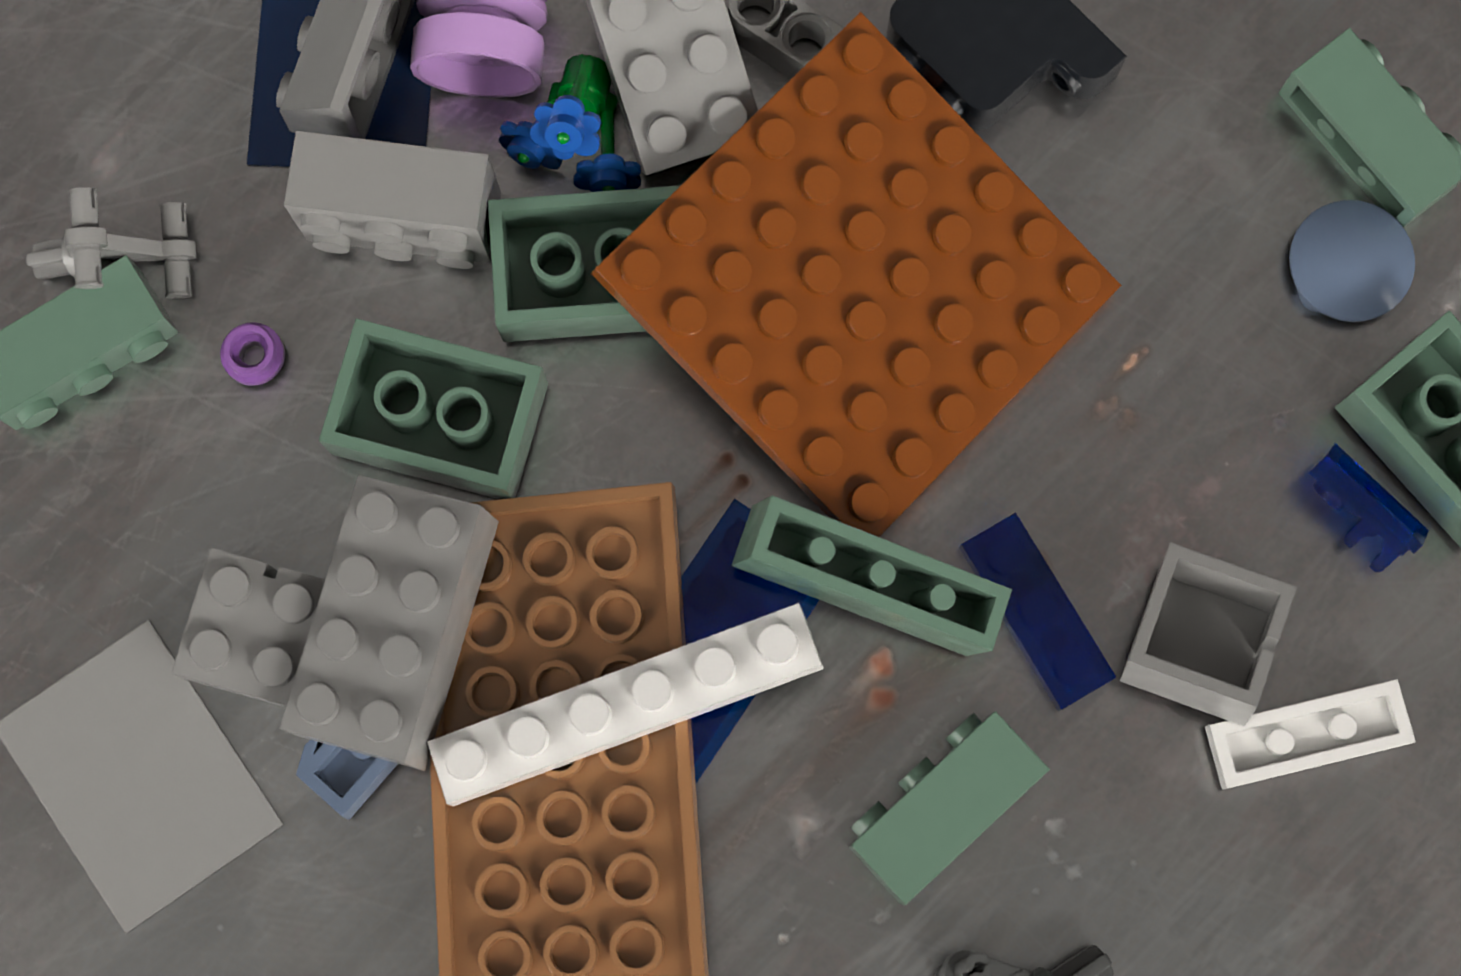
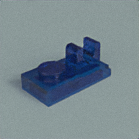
M1336 443L1316 461L1309 474L1316 480L1313 487L1318 495L1332 508L1338 511L1346 508L1356 518L1358 516L1361 517L1348 530L1344 537V543L1349 548H1352L1363 537H1375L1379 534L1383 538L1381 543L1382 551L1373 558L1369 566L1373 571L1382 572L1400 555L1403 556L1408 550L1415 554L1424 545L1429 530Z

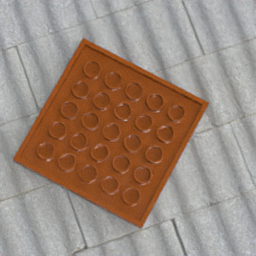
M862 12L846 25L591 273L829 518L880 537L1121 287V284Z

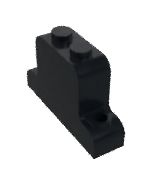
M896 0L891 7L886 39L973 130H984L993 126L1042 81H1051L1061 92L1077 99L1093 98L1117 78L1127 57L1070 0Z

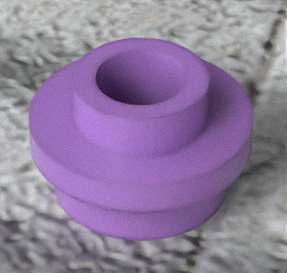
M250 322L235 327L227 334L221 345L220 358L225 371L230 377L241 384L255 386L270 381L279 373L284 363L285 350L282 340L273 329L261 323ZM252 346L263 347L264 357L258 364L247 365L244 363V354L247 349Z

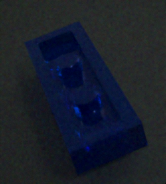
M1016 512L960 545L959 549L975 575L1012 589L1003 621L1058 712L1116 678L1115 673Z

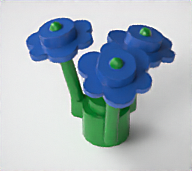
M580 54L572 56L567 60L561 82L553 83L547 102L537 105L534 112L536 118L534 123L520 121L518 124H515L511 121H504L500 127L502 133L499 137V143L507 150L509 156L515 162L531 169H537L542 165L545 168L557 170L560 168L563 160L572 158L574 153L580 156H592L598 151L600 137L596 132L601 125V155L597 156L594 161L584 160L576 164V174L573 177L574 186L581 190H590V192L638 189L641 186V165L634 161L625 162L624 158L615 154L614 115L618 101L616 95L609 92L612 82L606 63L598 57Z

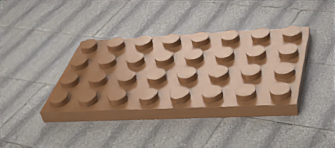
M671 482L469 502L481 505L499 523L435 739L686 645L675 487ZM691 718L456 806L446 803L430 753L439 976H709Z

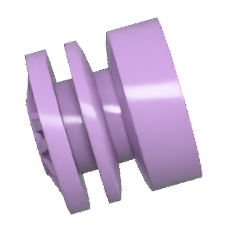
M416 0L418 11L425 18L421 19L413 30L410 60L413 76L435 88L475 97H513L535 91L542 83L545 49L543 36L537 30L547 22L548 12L545 3L547 0Z

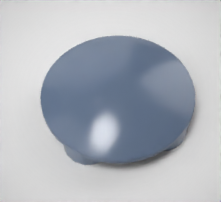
M1343 200L1320 207L1301 223L1290 247L1289 262L1291 275L1298 289L1299 300L1303 306L1310 311L1321 312L1331 318L1342 321H1367L1389 312L1404 298L1414 277L1415 255L1407 232L1390 213L1368 202Z

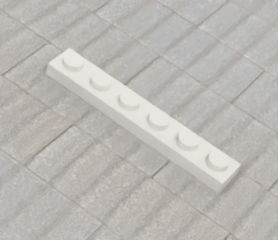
M797 603L430 740L427 743L446 803L456 806L822 670L824 667L802 607Z

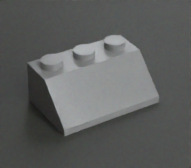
M415 0L319 1L314 17L306 16L301 25L297 40V49L301 53L294 72L287 71L284 74L277 92L276 104L280 108L279 111L290 132L303 131L365 139Z

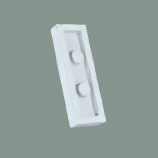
M1398 679L1253 714L1245 726L1231 721L1205 726L1222 790L1416 743Z

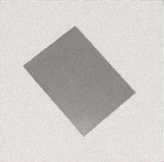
M149 620L0 720L1 741L125 934L284 825L189 680L171 674L175 659Z

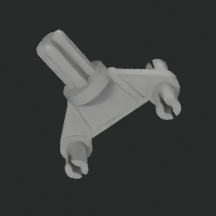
M92 187L71 188L68 190V193L70 194L72 227L64 231L65 235L61 239L35 243L33 252L26 255V264L33 267L35 277L44 280L72 275L75 278L74 288L77 289L104 287L102 269L125 255L131 261H165V298L184 299L193 297V293H191L189 260L196 258L195 241L187 240L186 203L166 202L159 204L163 241L107 233V229L99 227L98 189Z

